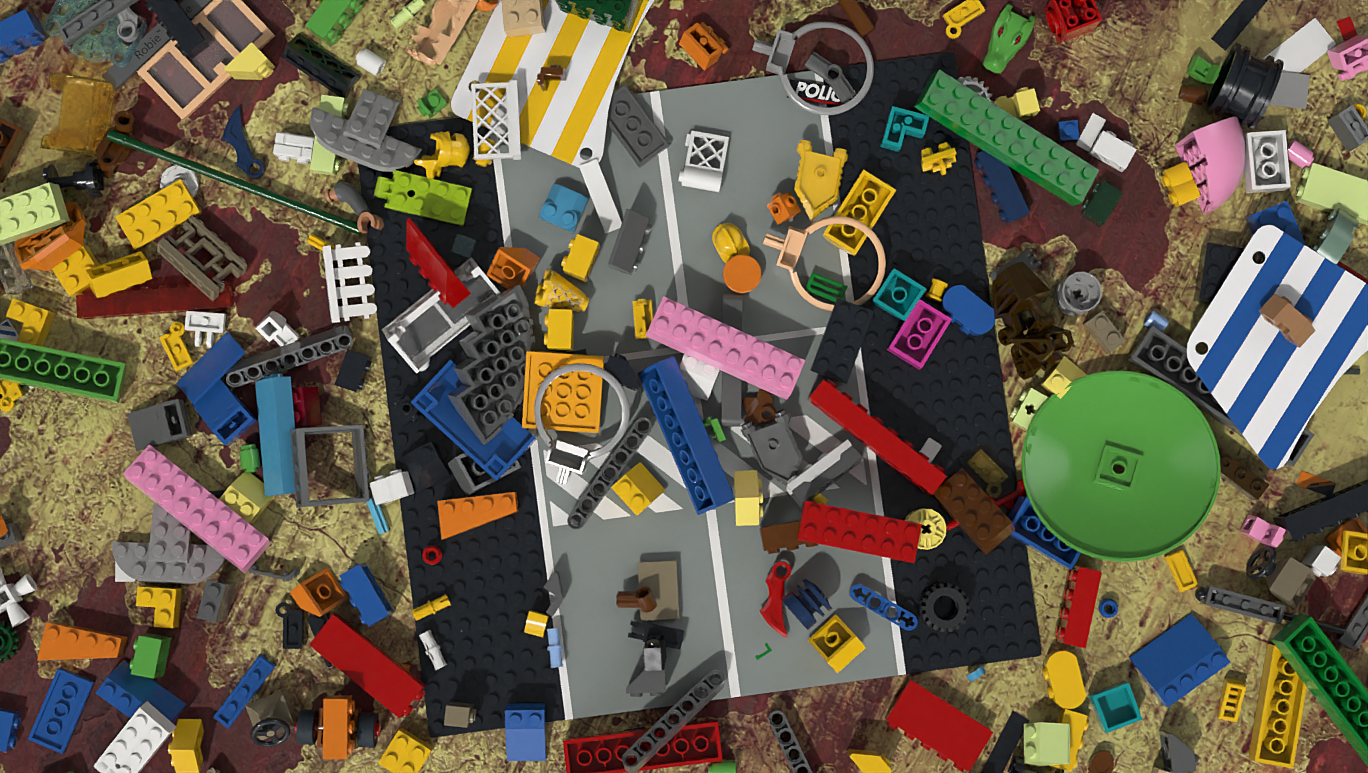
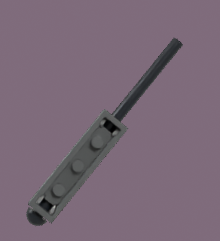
M1204 585V587H1198L1195 590V598L1200 601V604L1281 625L1282 620L1291 621L1297 616L1284 612L1285 605L1217 587ZM1314 620L1321 630L1341 635L1345 633L1344 627Z

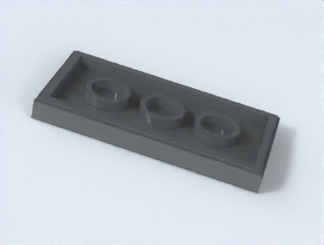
M626 84L612 93L607 125L640 168L667 149L670 144Z

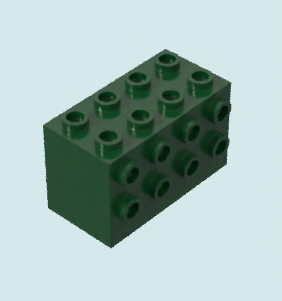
M555 0L562 12L571 13L582 19H589L600 25H606L627 33H631L643 0Z

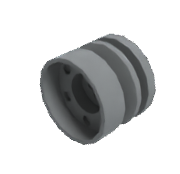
M1075 272L1063 279L1056 286L1054 292L1055 304L1058 309L1070 316H1079L1095 308L1102 296V289L1098 279L1086 272ZM1074 292L1077 293V294H1076V296L1078 297L1077 299L1074 298V296H1075V295L1073 294Z

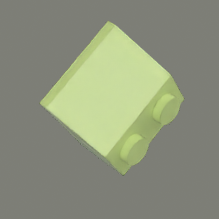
M1043 722L1024 724V763L1035 766L1070 764V724Z

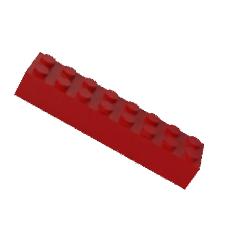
M823 379L807 400L927 495H933L947 477L944 474L945 470L937 464L932 465L929 463L928 460L930 458L924 453L915 452L913 450L914 446L907 440L901 441L897 437L899 434L892 428L886 429L882 426L884 422L878 417L868 415V410L863 405L854 404L851 401L853 398L846 392L840 393L836 390L838 386L831 380L825 381Z
M718 719L687 723L638 771L723 761ZM650 728L564 738L563 748L566 773H628L624 768L622 757ZM658 731L655 736L661 738L665 735V732ZM647 744L643 745L641 747V750L648 751L650 750L651 746ZM635 758L627 760L629 765H634L637 762Z

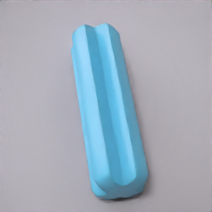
M373 497L369 498V502L366 503L378 533L388 532L389 527L380 505L375 504Z

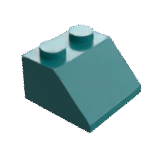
M893 269L874 297L873 302L889 314L906 321L926 291V288L898 270Z

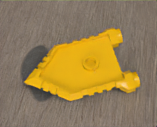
M800 140L796 150L801 160H799L800 166H798L799 172H797L794 190L801 203H803L809 220L813 221L825 208L829 207V204H833L838 199V189L843 172L842 167H844V163L847 161L848 154H846L847 150L839 148L835 149L832 157L812 152L813 146H811L810 141Z

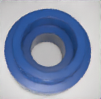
M1107 598L1100 602L1098 609L1103 617L1112 618L1118 612V605L1113 599ZM1108 604L1111 606L1109 612L1105 610V606Z

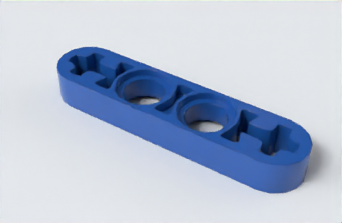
M861 584L851 586L849 595L854 601L905 630L910 631L916 628L918 621L914 614ZM859 587H861V592L863 594L867 595V592L871 593L867 597L866 603L862 602L864 600L863 597H854V589H859ZM872 597L880 599V605L877 608H873L869 604ZM890 606L897 609L896 616L892 618L886 614V610ZM901 611L904 612L903 617H912L911 621L914 622L912 626L908 625L906 627V623L901 619L899 623L896 622L900 617Z

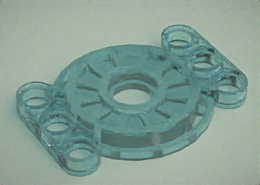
M56 0L45 21V32L52 37H59L61 35L59 30L50 32L49 28L53 23H57L59 28L100 0ZM65 6L67 8L66 14L60 16L58 14L59 8ZM117 15L105 22L104 30L100 34H86L72 44L73 48L65 43L63 37L62 40L67 49L81 60L102 62L110 59L113 64L122 68L130 62L147 28V23L138 15V20H141L142 25L138 28V37L129 46H125L124 40L117 34V27L120 24ZM125 28L123 35L129 36L132 33V28ZM81 51L86 54V57L77 54V52ZM120 53L124 54V60L117 63L115 60L116 56ZM103 55V57L100 58H92L93 56Z

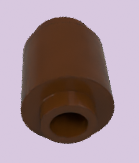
M1191 83L1181 84L1178 99L1197 105H1202L1203 102L1207 101L1208 91H1206L1205 86Z

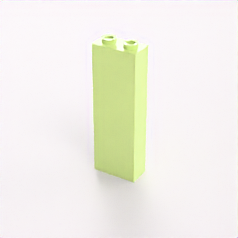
M1311 163L1309 167H1304L1301 178H1303L1302 183L1297 187L1295 193L1297 196L1296 202L1329 213L1340 208L1358 219L1359 223L1368 225L1367 180L1315 163Z

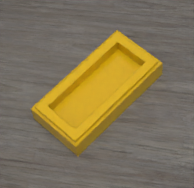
M1183 549L1164 557L1179 592H1184L1199 585Z

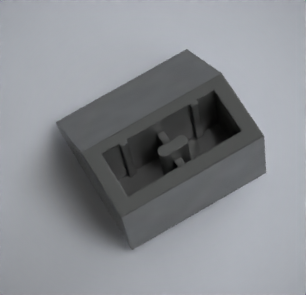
M665 667L664 670L646 671L643 669L627 686L626 694L630 693L631 697H641L643 693H650V696H662V692H666Z

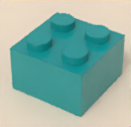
M1121 681L1088 694L1101 731L1105 733L1143 720L1131 687L1126 681Z

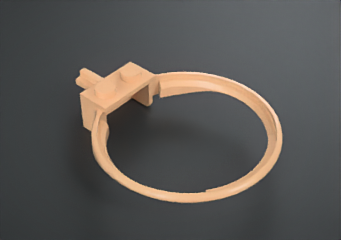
M831 216L817 220L801 230L789 226L785 239L766 234L763 244L781 250L776 265L789 270L791 280L798 293L818 308L832 311L834 305L820 302L809 295L800 283L797 272H793V268L796 266L807 233L811 234L823 226L830 224L854 226L871 239L877 250L879 268L875 282L868 292L852 302L853 304L860 306L867 302L882 283L886 268L882 244L867 225L856 219L845 216Z

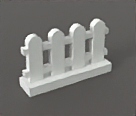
M360 242L355 243L356 247L341 248L340 244L335 245L336 249H331V245L322 246L331 322H340V318L343 317L345 321H350L349 317L364 315V319H368L370 314H374L377 311V306L374 303H367V295H372L375 288L372 284H365L364 278L372 274V268L369 265H363L362 257H367L370 254V249L367 246H361ZM357 258L358 266L343 267L342 260ZM334 260H337L338 268H333ZM359 277L360 285L345 286V279ZM340 279V287L335 286V280ZM362 296V304L348 305L347 298ZM342 298L343 306H338L337 299Z

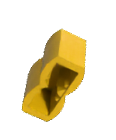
M1186 162L1162 172L1161 182L1164 187L1167 186L1169 189L1168 197L1171 204L1179 207L1201 197Z

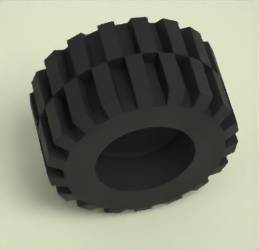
M945 582L936 583L932 587H928L926 592L922 594V599L919 601V612L922 615L921 618L929 627L940 632H952V630H957L960 628L959 626L964 625L965 619L969 617V599L966 597V593L956 585ZM940 596H949L955 602V611L947 619L939 618L934 613V603Z

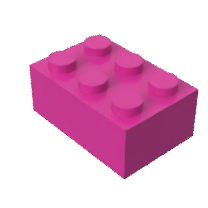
M919 300L907 320L901 325L887 350L920 370L952 319L924 301Z

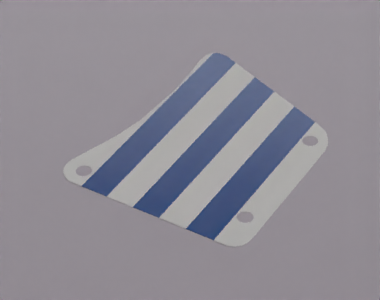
M1262 226L1251 238L1192 332L1187 343V358L1190 365L1267 467L1278 469L1284 466L1309 419L1332 387L1351 365L1368 351V284L1275 226ZM1257 251L1265 254V261L1262 264H1256L1252 259L1253 254ZM1274 293L1279 297L1285 296L1288 298L1295 309L1313 321L1311 324L1316 331L1300 348L1286 340L1281 331L1265 321L1259 312ZM1199 342H1205L1208 345V352L1204 355L1198 354L1195 350Z

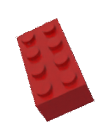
M1074 566L1072 570L1068 569L1066 580L1069 581L1067 588H1064L1062 599L1065 600L1063 607H1060L1058 613L1060 623L1054 631L1056 641L1086 649L1102 575L1101 571Z

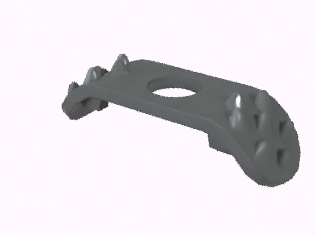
M255 564L248 569L250 574L282 579L283 582L296 578L301 570L298 567L293 572H286L281 575L259 570V566Z

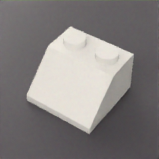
M684 354L680 363V371L687 382L690 394L708 401L720 370Z

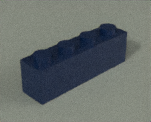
M984 150L978 152L975 155L974 163L976 168L982 171L983 183L986 187H989L992 193L990 198L993 204H997L1000 210L998 215L1001 221H1005L1006 225L1029 215L1030 211L1009 166Z

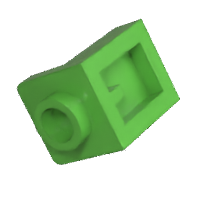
M436 89L422 100L418 99L416 101L419 105L417 107L419 112L423 116L428 115L430 119L448 105Z
M711 416L703 420L705 428L712 425L713 428L710 429L713 440L718 439L719 443L726 440L717 418L713 419Z

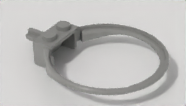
M813 22L802 26L793 33L778 29L773 45L759 40L754 42L753 51L769 55L766 71L778 74L787 96L797 106L810 113L835 115L848 111L864 98L871 86L874 64L870 49L859 34L842 24ZM819 28H834L852 36L863 49L867 63L866 79L859 93L849 102L831 108L813 106L802 100L793 90L787 74H785L796 36L800 38L805 33Z
M574 363L562 366L544 379L536 394L534 404L535 423L540 436L549 447L545 463L559 467L556 481L559 484H567L570 471L582 474L587 467L588 460L610 451L621 440L628 427L630 407L623 387L612 374L595 365ZM572 371L591 372L604 378L617 392L622 406L621 425L614 438L603 447L591 451L558 439L553 441L547 432L541 418V400L548 385L562 374Z

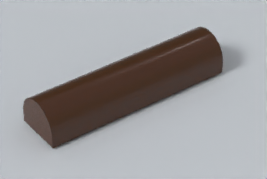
M837 0L862 38L874 31L873 24L857 0Z

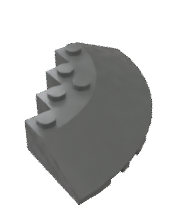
M520 284L481 303L465 314L474 331L459 341L468 358L453 368L462 385L449 393L448 397L456 411L483 445L488 443L502 430L506 422L513 417L518 404H521L524 398L527 350L535 351L533 319L530 317L529 305Z

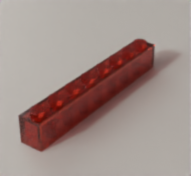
M221 281L225 285L224 291L220 292L218 298L214 301L196 286L189 287V284H178L177 288H170V285H160L158 289L139 287L137 291L127 288L99 298L95 296L93 291H83L82 295H76L77 318L86 320L186 311L235 308L233 285L227 284V281Z

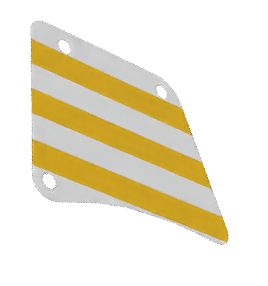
M499 0V4L495 8L451 101L452 111L457 116L473 122L472 92L468 87L470 82L476 80L480 84L507 83L509 80H517L520 143L578 168L580 165L595 159L599 163L603 155L608 110L616 79L631 41L654 0H643L631 33L621 32L589 19H582L577 15L562 12L555 0H543L546 33L509 38L504 31L502 2ZM559 65L561 68H564L566 71V81L547 80V91H542L540 85L537 84V75L540 74L541 67ZM498 88L494 94L501 100L506 95V88ZM484 89L476 92V96L481 101L488 94ZM492 96L485 101V104L491 109L498 103ZM500 105L494 112L503 118L507 113V109ZM484 106L477 110V115L482 119L489 113ZM492 114L485 122L493 128L499 120ZM501 123L495 131L505 135L508 132V128ZM586 147L592 150V157L588 160H583L580 157V151Z

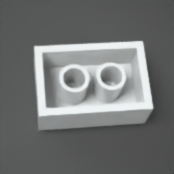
M1286 130L1251 132L1243 135L1246 150L1244 167L1246 193L1284 191L1290 188Z

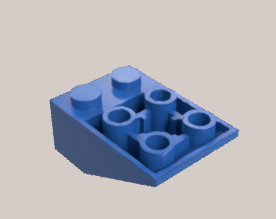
M221 378L195 404L191 403L211 431L226 446L232 445L258 421Z

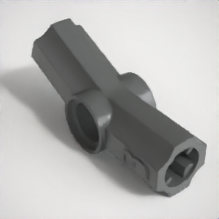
M813 52L805 67L823 78L830 85L841 103L851 99L856 93L843 75L841 68ZM835 71L838 77L832 79L828 76V73Z

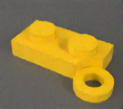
M966 0L942 16L948 24L946 35L949 38L955 39L959 37L963 25L985 12L979 0ZM956 28L957 33L952 34L950 29Z

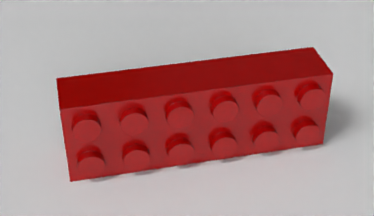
M803 501L796 540L914 563L922 524Z

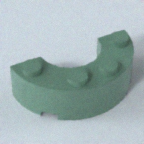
M1340 208L1330 213L1327 228L1320 234L1319 238L1321 240L1317 245L1314 244L1311 247L1313 251L1334 264L1338 263L1355 236L1352 234L1353 228L1357 230L1359 225L1358 219Z

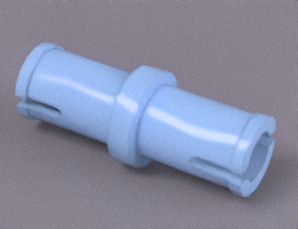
M559 628L547 629L549 641L547 651H550L551 668L563 667L561 655L563 645H560Z

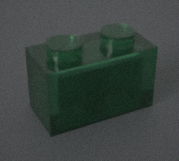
M1103 181L1100 185L1097 183L1091 191L1093 196L1090 201L1087 199L1081 207L1083 212L1080 216L1098 227L1104 225L1123 195L1122 191L1106 181Z

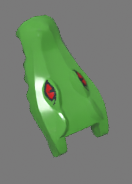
M1010 4L1005 6L993 25L988 53L983 62L985 68L994 73L1001 74L1007 63L1025 45L1036 20V17L1032 15L1027 20L1012 12L1013 6Z

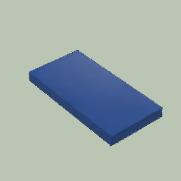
M58 667L27 740L65 754L95 681Z

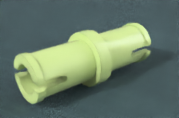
M413 0L406 7L403 6L402 10L389 21L398 30L407 20H412L414 18L413 15L426 4L422 0Z

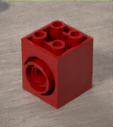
M1050 0L1044 9L1049 28L1058 44L1093 31L1102 21L1094 0Z

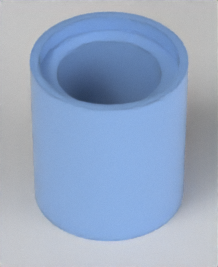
M1152 310L1143 324L1148 328L1153 326L1163 332L1169 324V320Z

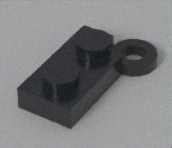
M279 603L275 611L279 617L283 618V649H303L304 610H291V606L288 603ZM282 606H285L287 608V612L285 614L280 612V608Z

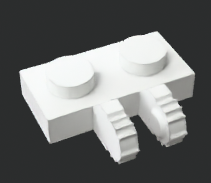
M186 311L185 330L195 331V346L200 347L202 332H207L206 344L207 347L212 348L214 333L224 334L226 314Z

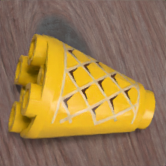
M547 268L543 279H545L543 284L539 283L535 294L537 295L534 304L542 307L584 312L590 298L556 271Z

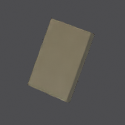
M638 562L639 588L649 587L657 602V607L651 612L645 613L640 609L641 621L679 619L677 562Z

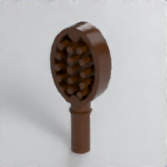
M1106 750L1096 752L1090 759L1088 773H1112L1114 759L1111 753Z

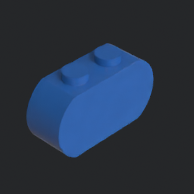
M953 286L942 296V312L952 319L951 323L955 321L959 324V329L965 334L979 336L988 332L994 326L996 320L994 309L965 286Z

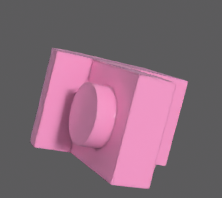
M1248 515L1239 532L1266 546L1274 548L1282 542L1286 530L1269 524L1259 517Z

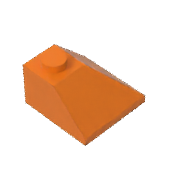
M500 247L486 275L507 289L520 284L523 290L541 258L526 248Z
M328 567L301 582L290 591V594L301 609L319 617L349 599Z

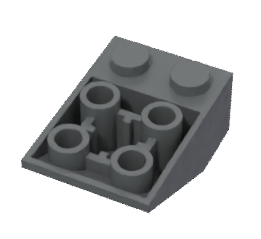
M182 399L159 403L128 414L136 451L146 449L149 444L152 447L193 437L185 402Z

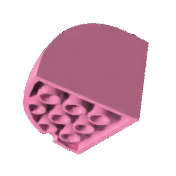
M1237 117L1221 120L1195 130L1174 145L1181 163H1187L1193 180L1199 189L1201 197L1197 201L1203 215L1223 205L1233 195L1241 181L1245 167L1246 150L1242 128Z

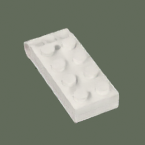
M147 701L139 707L93 767L100 773H140L175 730L176 726Z

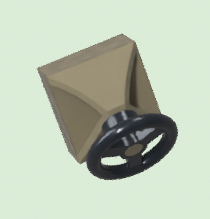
M1271 546L1260 548L1251 556L1247 563V577L1255 580L1265 575L1269 590L1274 598L1296 610L1317 579L1312 569L1292 557L1274 563L1276 559L1275 549ZM1267 552H1270V558H1269V559L1266 558Z
M286 689L245 705L253 725L250 733L251 739L259 746H277L286 741L290 735V729L295 728L297 717ZM284 732L280 738L277 737V734ZM267 738H270L272 741H263V740H264V739H267Z

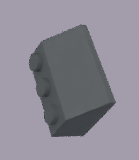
M626 209L608 262L609 268L632 275L633 271H637L640 262L637 260L639 253H643L646 244L643 242L645 235H649L652 227L649 224V218Z

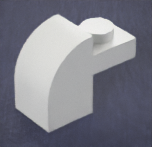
M275 311L270 312L255 328L269 342L274 339L280 346L293 343L299 338V335L286 323V319Z

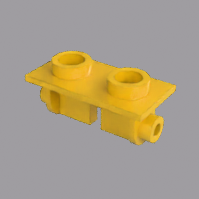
M651 299L632 301L635 339L648 338L645 335L653 320Z

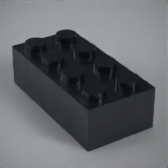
M836 298L810 371L847 384L874 311Z

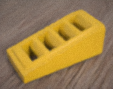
M1229 678L1224 679L1218 719L1238 721L1247 687L1243 681ZM1229 694H1231V695H1236V698H1232V697H1228V696H1229ZM1227 702L1235 703V706L1226 704ZM1226 709L1234 712L1233 714L1225 713L1224 711Z

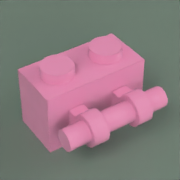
M1359 34L1327 51L1332 68L1343 70L1342 73L1338 74L1340 81L1349 80L1355 77V74L1368 70V36Z

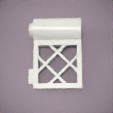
M691 131V134H687L685 146H689L684 171L680 170L678 180L682 182V186L714 192L720 191L729 137ZM694 137L703 138L706 144L697 148L693 143ZM715 141L724 142V147L716 152L711 144ZM709 146L714 154L705 159L700 151ZM695 154H698L703 161L698 165L690 164V158ZM717 157L720 161V169L712 168L708 162Z

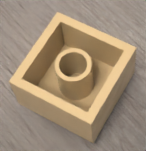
M501 0L504 31L508 38L546 33L543 0Z

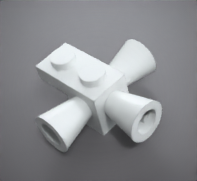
M0 567V614L7 610L12 627H15L30 618L18 603L23 600L22 595L36 591L37 585L29 574L24 575L15 585L6 584Z

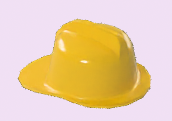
M723 223L715 228L712 234V241L725 264L736 255H750L749 245L736 225Z

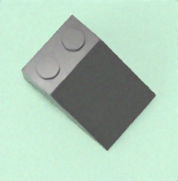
M466 453L455 457L448 463L466 497L496 482L493 477ZM516 461L499 479L521 468L519 462Z

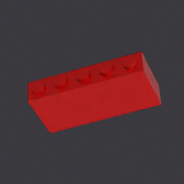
M911 679L907 680L885 716V719L888 720L887 725L895 730L899 727L905 731L903 735L912 741L914 738L921 741L920 746L930 751L932 748L937 751L936 756L944 761H947V759L954 762L953 766L961 772L964 769L968 772L971 770L993 734L992 730Z

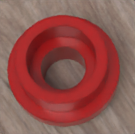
M431 545L424 549L422 557L427 564L434 565L441 560L442 552L437 546ZM431 551L436 553V557L434 559H431L429 557V553Z

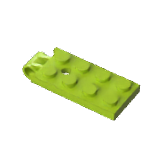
M397 170L392 173L394 174L393 180L378 177L374 196L388 199L387 203H385V208L455 225H464L472 188ZM413 190L415 192L414 197H409L407 195L408 191Z

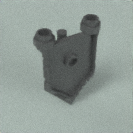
M782 409L775 413L776 423L757 429L752 421H748L741 425V432L750 442L749 445L753 449V454H755V458L759 462L758 465L761 471L768 476L771 475L773 479L776 478L779 482L782 481V484L787 486L788 480L798 475L797 471H799L803 456L797 448L794 436L791 435L792 431L788 428L791 419L790 413L786 412V409Z

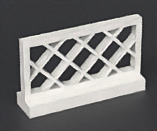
M509 80L507 83L471 84L475 160L505 158L521 160L517 80ZM498 88H506V95L500 100L494 92ZM476 89H484L488 92L482 101L476 96ZM490 96L498 101L493 109L485 104V101ZM500 105L507 109V113L503 118L494 112ZM481 106H484L489 111L483 119L477 115V110ZM492 114L499 120L493 128L485 122ZM501 123L508 128V132L503 137L495 131ZM482 124L490 130L484 138L477 133V129ZM492 133L500 138L494 147L486 141ZM483 142L491 148L487 154H478V148ZM504 142L509 146V153H500L496 148Z

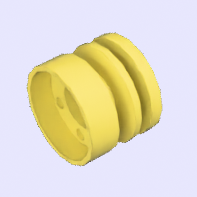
M932 509L914 510L904 520L924 526L929 525V533L924 532L922 534L923 529L921 528L918 549L928 550L935 548L942 543L946 536L944 519L938 512Z

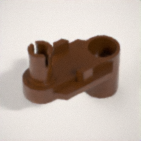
M119 111L115 114V127L108 128L95 149L98 166L102 169V175L105 178H112L114 176V169L117 165L125 163L133 149L107 140V134L110 129L136 139L134 117L129 111Z

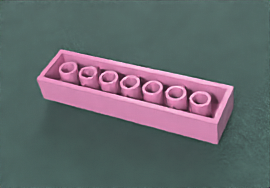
M663 296L645 335L785 400L791 395L805 363V360L665 296Z
M150 444L123 473L130 483L243 573L248 571L270 545L267 537Z

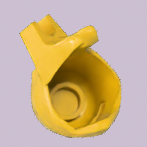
M449 131L431 133L430 138L436 140L435 154L432 156L424 155L421 159H414L416 165L423 166L426 169L427 178L434 179V176L440 177L442 167L449 165L463 167L467 161L470 147L467 139L462 134L454 133L453 136H450Z

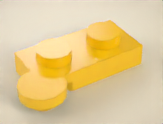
M174 322L170 326V333L159 337L175 371L179 372L195 363L181 337L185 333L184 324Z
M0 380V394L3 396L0 399V409L9 412L15 407V400L25 395L20 384Z

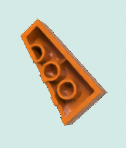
M517 492L437 501L442 540L519 511Z
M55 621L46 622L37 661L124 656L128 637Z

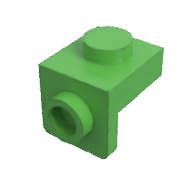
M1194 56L1186 73L1202 84H1213L1219 76L1221 66L1211 65L1200 56Z

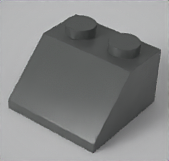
M1159 730L1164 769L1171 773L1196 771V766H1198L1197 754H1194L1192 749L1173 734L1165 730Z

